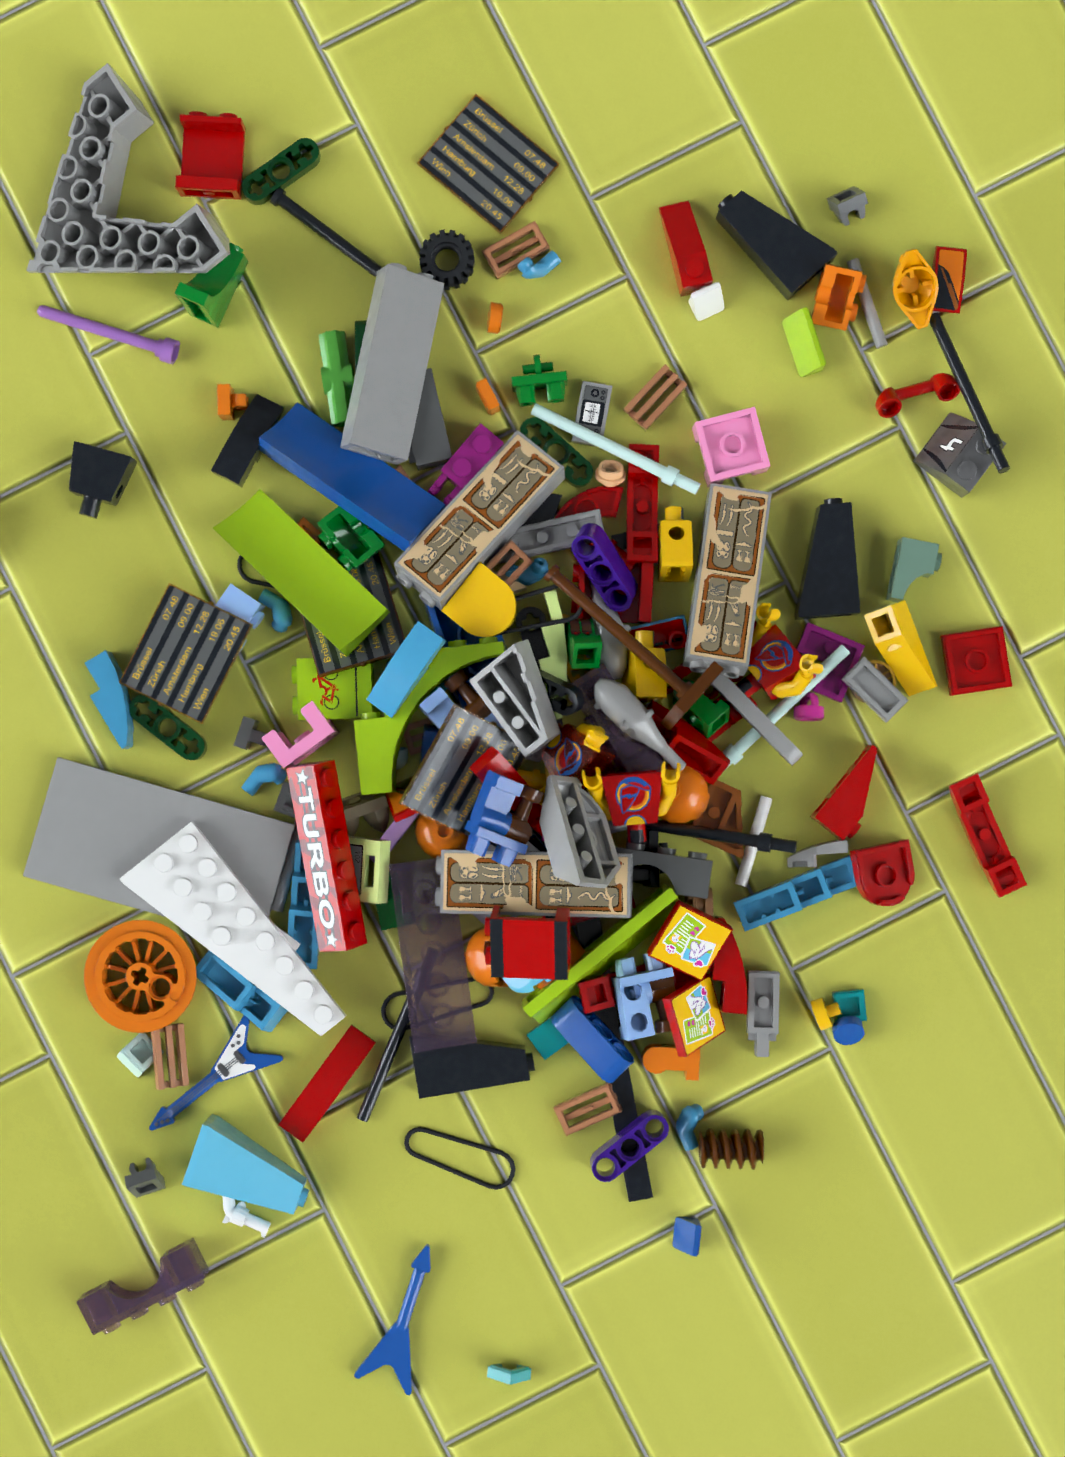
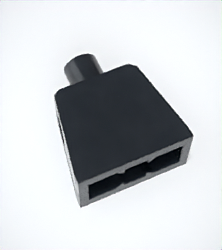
M74 441L69 491L83 497L79 514L97 519L102 502L116 506L130 480L137 461L131 456Z

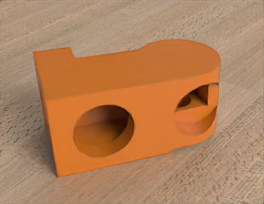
M649 1044L642 1051V1063L650 1073L659 1074L665 1070L684 1071L686 1080L699 1081L700 1048L687 1057L678 1056L675 1044Z

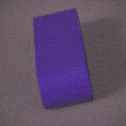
M595 523L584 524L572 543V552L605 604L614 611H625L632 603L638 590V584L605 531ZM583 539L591 540L594 545L586 544ZM599 564L608 566L610 570L602 569ZM616 590H622L626 595H621Z
M648 1110L599 1147L590 1159L594 1176L600 1181L610 1182L661 1143L669 1132V1125L664 1115L657 1110ZM652 1119L662 1122L661 1129L656 1133H650L645 1128L646 1124ZM634 1139L638 1143L637 1148L632 1152H625L621 1149L623 1141ZM603 1158L611 1159L613 1161L612 1168L608 1171H600L596 1167L599 1160Z

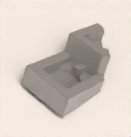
M847 840L827 841L804 848L787 858V867H817L816 855L848 853Z

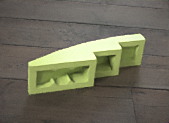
M552 590L544 593L543 596L551 621L563 619L557 591ZM564 623L541 627L549 657L538 660L540 670L567 682V647ZM554 712L556 720L563 718V715Z

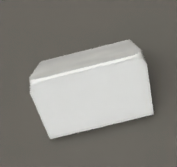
M714 282L691 293L688 303L696 320H704L724 310V300L719 282Z

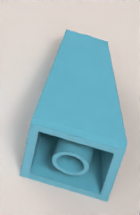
M214 1114L202 1124L182 1185L293 1215L298 1206L304 1207L309 1193V1189L304 1188L307 1180L306 1177Z

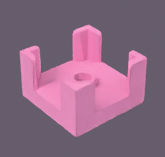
M755 407L694 423L692 431L695 442H699L706 468L704 477L707 487H710L711 483L722 484L726 479L749 473L752 475L767 472L770 468Z
M314 701L301 708L302 715L314 731L310 732L307 730L294 740L295 745L290 743L283 732L277 733L275 730H271L261 738L283 769L296 766L340 733L333 722L325 718Z

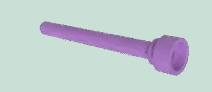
M41 305L37 309L38 315L42 318L154 352L155 356L165 363L173 365L179 354L180 342L178 340L166 337L165 339L160 338L157 341L45 305Z

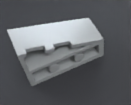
M528 639L514 643L469 680L524 757L539 751L561 734Z

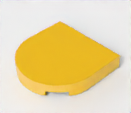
M479 562L441 611L468 633L478 637H493L506 631L513 623L516 616V599L511 587L482 562Z

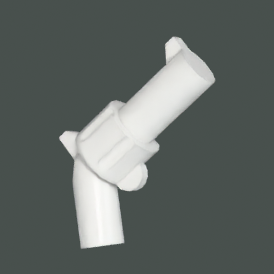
M222 1196L223 1209L226 1214L222 1223L231 1222L240 1227L246 1225L260 1231L261 1237L265 1238L271 1222L250 1214V1210L246 1208L245 1202L241 1201L236 1205L235 1199Z

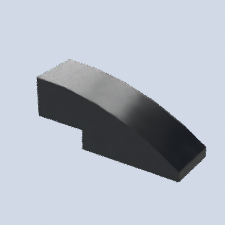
M256 394L230 434L211 471L215 475L242 488L254 463H258L262 455L259 437L279 421L285 408Z

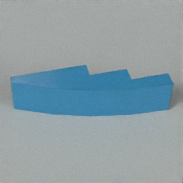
M297 839L295 843L294 873L292 875L291 905L288 917V935L301 944L296 952L310 969H317L319 947L300 842Z
M850 855L842 857L733 902L744 931L793 914L807 906L831 898L832 895L856 887Z

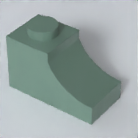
M902 537L897 541L886 595L887 601L897 603L902 601L906 590L916 578H928L934 575V571L939 570L942 560V553H938L940 544Z

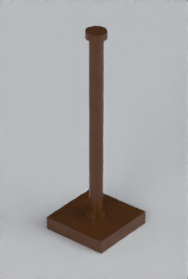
M556 564L552 566L543 578L547 582L552 581L678 692L676 696L679 698V701L660 722L661 725L670 731L724 669L714 661L694 684L689 681L687 683L684 682L559 572V566Z

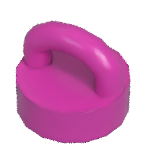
M808 692L800 700L799 706L794 707L795 720L821 721L824 719V707L819 706L818 697L815 693ZM809 700H811V705H807Z

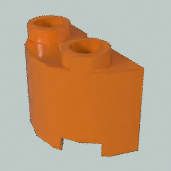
M825 263L824 272L821 273L815 294L814 310L811 314L813 324L846 331L849 321H855L858 304L853 303L857 292H863L867 275L862 274L863 272Z

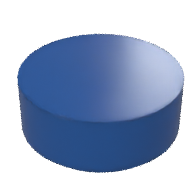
M844 1016L833 1023V1036L839 1044L852 1045L864 1037L865 1031L862 1021L855 1016Z

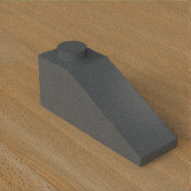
M431 368L426 370L408 457L410 464L416 463L418 471L445 465L452 457Z

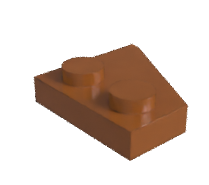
M718 780L714 785L709 783L708 793L710 794V799L706 810L698 819L693 820L691 825L742 832L741 791ZM696 838L741 859L744 856L743 845Z

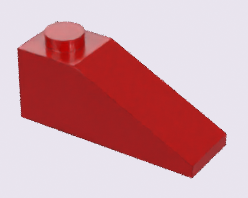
M689 200L659 207L680 297L691 295V293L712 284L713 278L706 250Z
M867 745L810 816L838 840H844L846 837L851 839L861 827L859 821L864 814L878 749L874 745Z

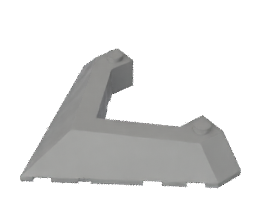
M107 63L84 82L81 92L84 98L79 113L75 112L68 134L71 137L66 154L61 156L47 202L49 204L46 215L42 218L36 242L39 244L34 260H29L26 271L29 273H207L230 255L229 239L215 217L198 204L193 206L174 223H153L141 219L116 218L131 142L152 126L154 121L139 98L111 65Z

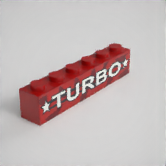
M335 760L308 762L288 767L286 770L319 952L348 951L367 944Z

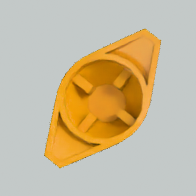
M917 249L905 251L899 258L900 264L896 268L892 283L893 295L898 306L917 329L928 327L939 287L935 272Z

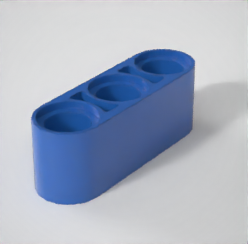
M575 995L570 997L551 1016V1021L555 1028L605 1082L613 1083L634 1063V1058L629 1050L594 1012L584 1014L579 997Z

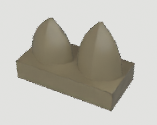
M360 792L342 798L348 836L356 834L360 816H363L374 829L382 833L385 832L389 821V805L385 793L361 795Z

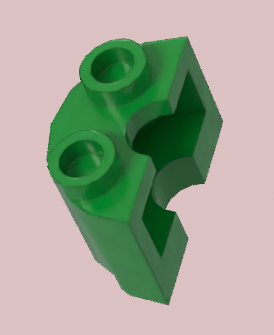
M340 506L317 522L322 532L317 536L319 541L328 551L333 548L339 556L337 561L348 572L352 569L356 570L385 546L372 530L368 529L363 522Z

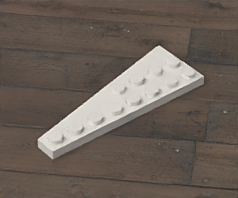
M194 822L186 825L120 878V881L320 1036L347 1016Z

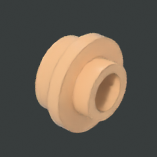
M604 460L595 470L596 480L606 487H615L625 481L626 473L623 465L616 460Z

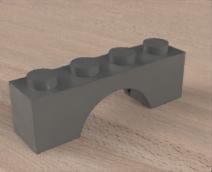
M628 842L626 843V848L615 847L617 853H633V866L647 864L661 869L670 878L675 894L708 898L713 860H707L706 853L689 851L688 857L675 855L676 849L657 847V852L644 851V844Z

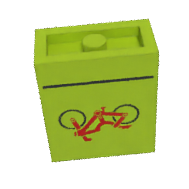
M296 658L297 666H292L291 668L292 684H297V696L292 698L293 715H298L299 721H307L301 713V708L311 701H314L327 720L362 719L361 714L375 712V706L366 700L374 687L373 663L319 678L313 658Z

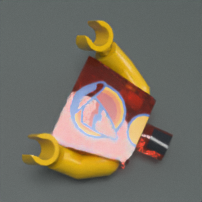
M558 723L561 734L555 737L541 754L545 764L546 781L549 775L575 777L582 783L581 788L586 791L587 788L584 786L582 779V770H585L586 776L593 777L596 775L595 767H599L602 773L616 756L603 744L609 737L605 735V730L601 726L582 723L579 726L568 723L562 726ZM546 786L542 787L539 791L545 793Z

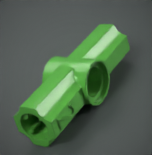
M326 331L319 334L320 353L323 367H321L324 393L328 398L331 425L333 427H344L355 379L352 363H349L345 331Z

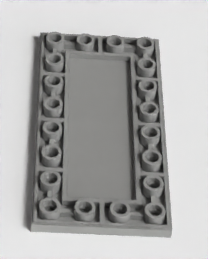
M57 757L23 876L164 916L120 881V878L186 825L194 822L269 917L295 824Z

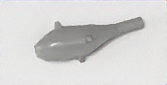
M588 577L591 600L626 631H631L630 625H623L618 612L610 609L605 604ZM590 617L593 620L596 635H600L602 640L601 670L608 679L617 680L622 678L628 666V648L593 617Z
M600 678L594 685L596 701L594 708L601 709L614 725L632 739L657 751L674 769L677 768V763H680V771L683 770L686 763L666 743V740L656 727L652 718L654 711L652 709L647 710L626 685L611 679Z

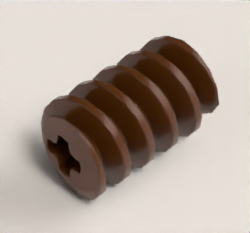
M712 1128L707 1129L704 1137L700 1129L699 1160L701 1167L705 1168L708 1159H710L714 1169H718L720 1160H724L726 1168L730 1169L733 1160H736L739 1169H743L745 1160H749L751 1169L755 1170L757 1162L761 1161L763 1164L764 1160L763 1131L757 1130L753 1138L750 1130L745 1129L740 1138L738 1130L732 1129L728 1138L725 1129H720L717 1137H715Z

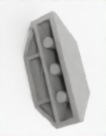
M549 775L546 781L539 823L554 876L576 886L606 888L621 868L605 813L592 796L581 788L582 783L578 778Z

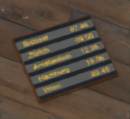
M379 552L356 570L352 569L349 573L385 606L390 613L348 657L301 614L319 678L391 658L405 640Z

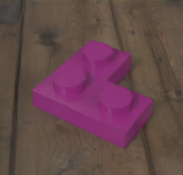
M808 622L796 647L800 654L817 655L818 658L816 660L823 662L841 644L850 652L845 659L812 689L814 693L842 703L848 686L841 679L859 661L865 645Z

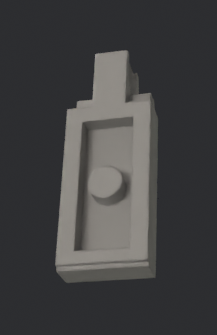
M747 970L746 1032L748 1033V1040H754V1055L756 1057H769V1041H776V1035L779 1034V971Z

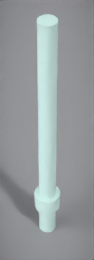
M537 403L531 411V415L662 478L661 482L671 487L676 485L696 495L700 488V483L680 474L679 469L671 465L666 467Z
M841 644L821 663L823 665L822 673L815 674L816 677L810 681L801 695L785 697L766 715L770 721L775 724L845 659L850 652ZM754 728L749 730L736 744H730L723 751V754L730 760L728 767L732 763L736 765L744 757L742 754L761 737Z

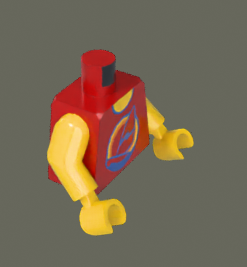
M761 603L756 609V615L759 620L752 637L749 667L747 669L750 674L736 684L748 698L761 688L771 700L801 695L810 681L816 677L815 674H820L823 671L822 664L814 663L818 658L817 655L805 654L802 656L776 624L772 626L770 622L780 618V611L778 609H771L769 611L771 603Z
M666 761L662 762L661 769L608 773L602 774V776L600 768L595 767V776L588 777L585 775V770H582V779L584 786L603 810L607 820L612 821L613 826L627 825L628 843H640L647 841L645 824L658 823V817L667 814L676 797L681 765L677 763L675 770L666 769Z

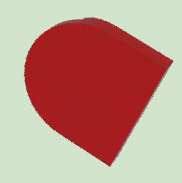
M909 839L850 851L856 887L866 901L877 906H894L905 899L915 879Z

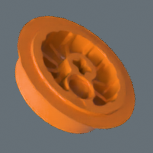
M149 920L127 921L106 931L91 948L84 969L85 990L94 1010L112 1026L133 1033L156 1031L178 1019L192 1000L197 979L195 960L186 942L169 927ZM139 938L149 941L145 959L142 957L138 943ZM131 942L136 962L121 948L124 943ZM155 942L164 947V951L152 962L151 957ZM115 952L130 966L129 968L111 963ZM170 953L175 963L158 968L157 964ZM108 969L126 973V977L109 981ZM146 969L145 976L149 979L140 982L138 980L140 975L136 971ZM177 969L178 980L172 974L165 971ZM159 978L168 981L170 985L168 994H159L155 990L156 982ZM127 982L129 987L116 998L111 990V986ZM134 989L136 994L131 1009L122 1004V1000ZM143 991L146 994L149 1011L138 1010ZM155 1000L163 1001L164 1006L157 1008Z

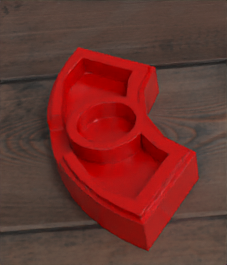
M598 486L587 489L566 502L554 519L600 509L602 518H616L624 487Z

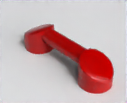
M938 373L930 380L895 390L892 387L885 389L878 396L875 407L881 417L891 418L900 412L902 400L934 391L939 400L950 401L958 396L960 388L953 375Z

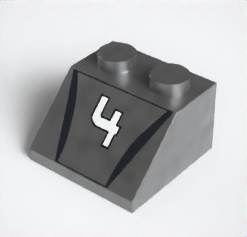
M950 412L913 462L962 498L970 493L993 460L990 454H986L981 444L983 438L976 423ZM1001 439L1003 445L1005 446L1007 443Z

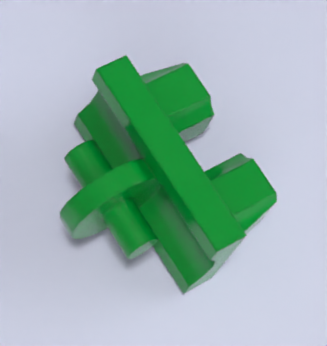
M539 354L533 355L534 364L522 365L523 374H535L511 377L512 391L516 392L520 407L536 404L534 390L546 389L548 403L564 402L565 386H567L568 381L567 371L542 373L553 371V362L541 363Z

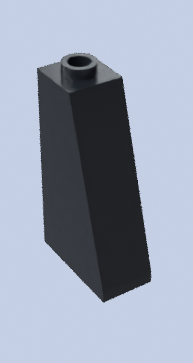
M742 190L736 196L729 194L718 205L719 210L716 216L718 223L787 301L824 270L825 263H832L838 254L834 248Z
M842 498L825 499L824 504L816 508L794 613L795 620L854 616L861 613L852 503H843Z
M420 1032L411 1033L409 1036L419 1099L530 1080L529 1072L535 1071L532 1052L526 1053L525 1045Z

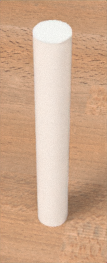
M765 796L760 797L750 834L759 835L760 832H763L773 799ZM745 847L735 884L747 887L757 847Z

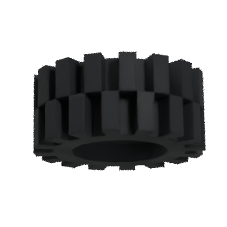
M445 229L439 230L440 234L438 235L432 233L429 240H424L423 248H420L419 261L422 273L431 274L433 279L445 283L444 290H450L449 287L453 286L455 289L460 288L462 282L464 284L468 282L469 275L472 276L473 267L475 266L474 251L469 240H465L463 234L457 235L455 230H450V233H445ZM444 249L455 251L459 257L458 265L450 271L441 270L435 263L437 254Z

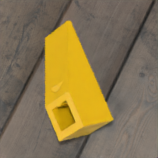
M905 600L864 615L874 644L893 670L908 696L937 687Z

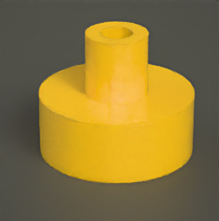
M823 997L810 1001L820 1030L833 1027L831 1017L842 1014L838 1002L826 1006Z

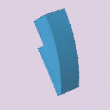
M417 621L388 663L366 700L393 718L429 669V664L443 647L446 640Z
M105 650L84 663L100 690L90 695V698L121 749H129L133 747L134 733L133 718L129 713L130 696L127 685L121 682L123 674L113 653Z
M208 950L196 966L197 978L235 1011H240L262 1031L272 1032L286 1014L287 1010L210 950Z

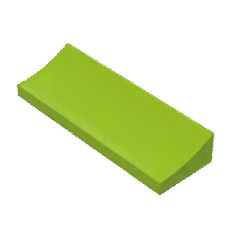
M261 489L237 511L213 527L234 550L347 657L390 613L385 606Z
M664 883L632 910L631 918L620 919L584 949L586 952L582 957L570 966L568 980H554L542 989L537 987L521 1000L524 1011L530 1018L533 1017L542 1024L570 997L579 994L577 983L602 975L615 964L616 959L623 958L662 926L676 901L679 900L678 896Z

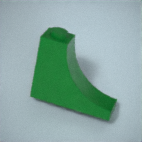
M230 242V255L207 273H197L191 281L185 284L179 282L175 291L176 296L192 317L217 328L220 326L248 264L247 258L242 253L243 249Z

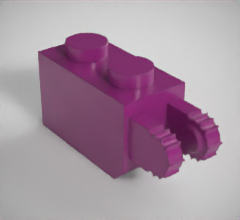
M480 423L440 470L441 475L432 484L428 493L435 496L442 490L447 481L451 482L455 488L444 499L443 503L446 504V507L504 445V442Z

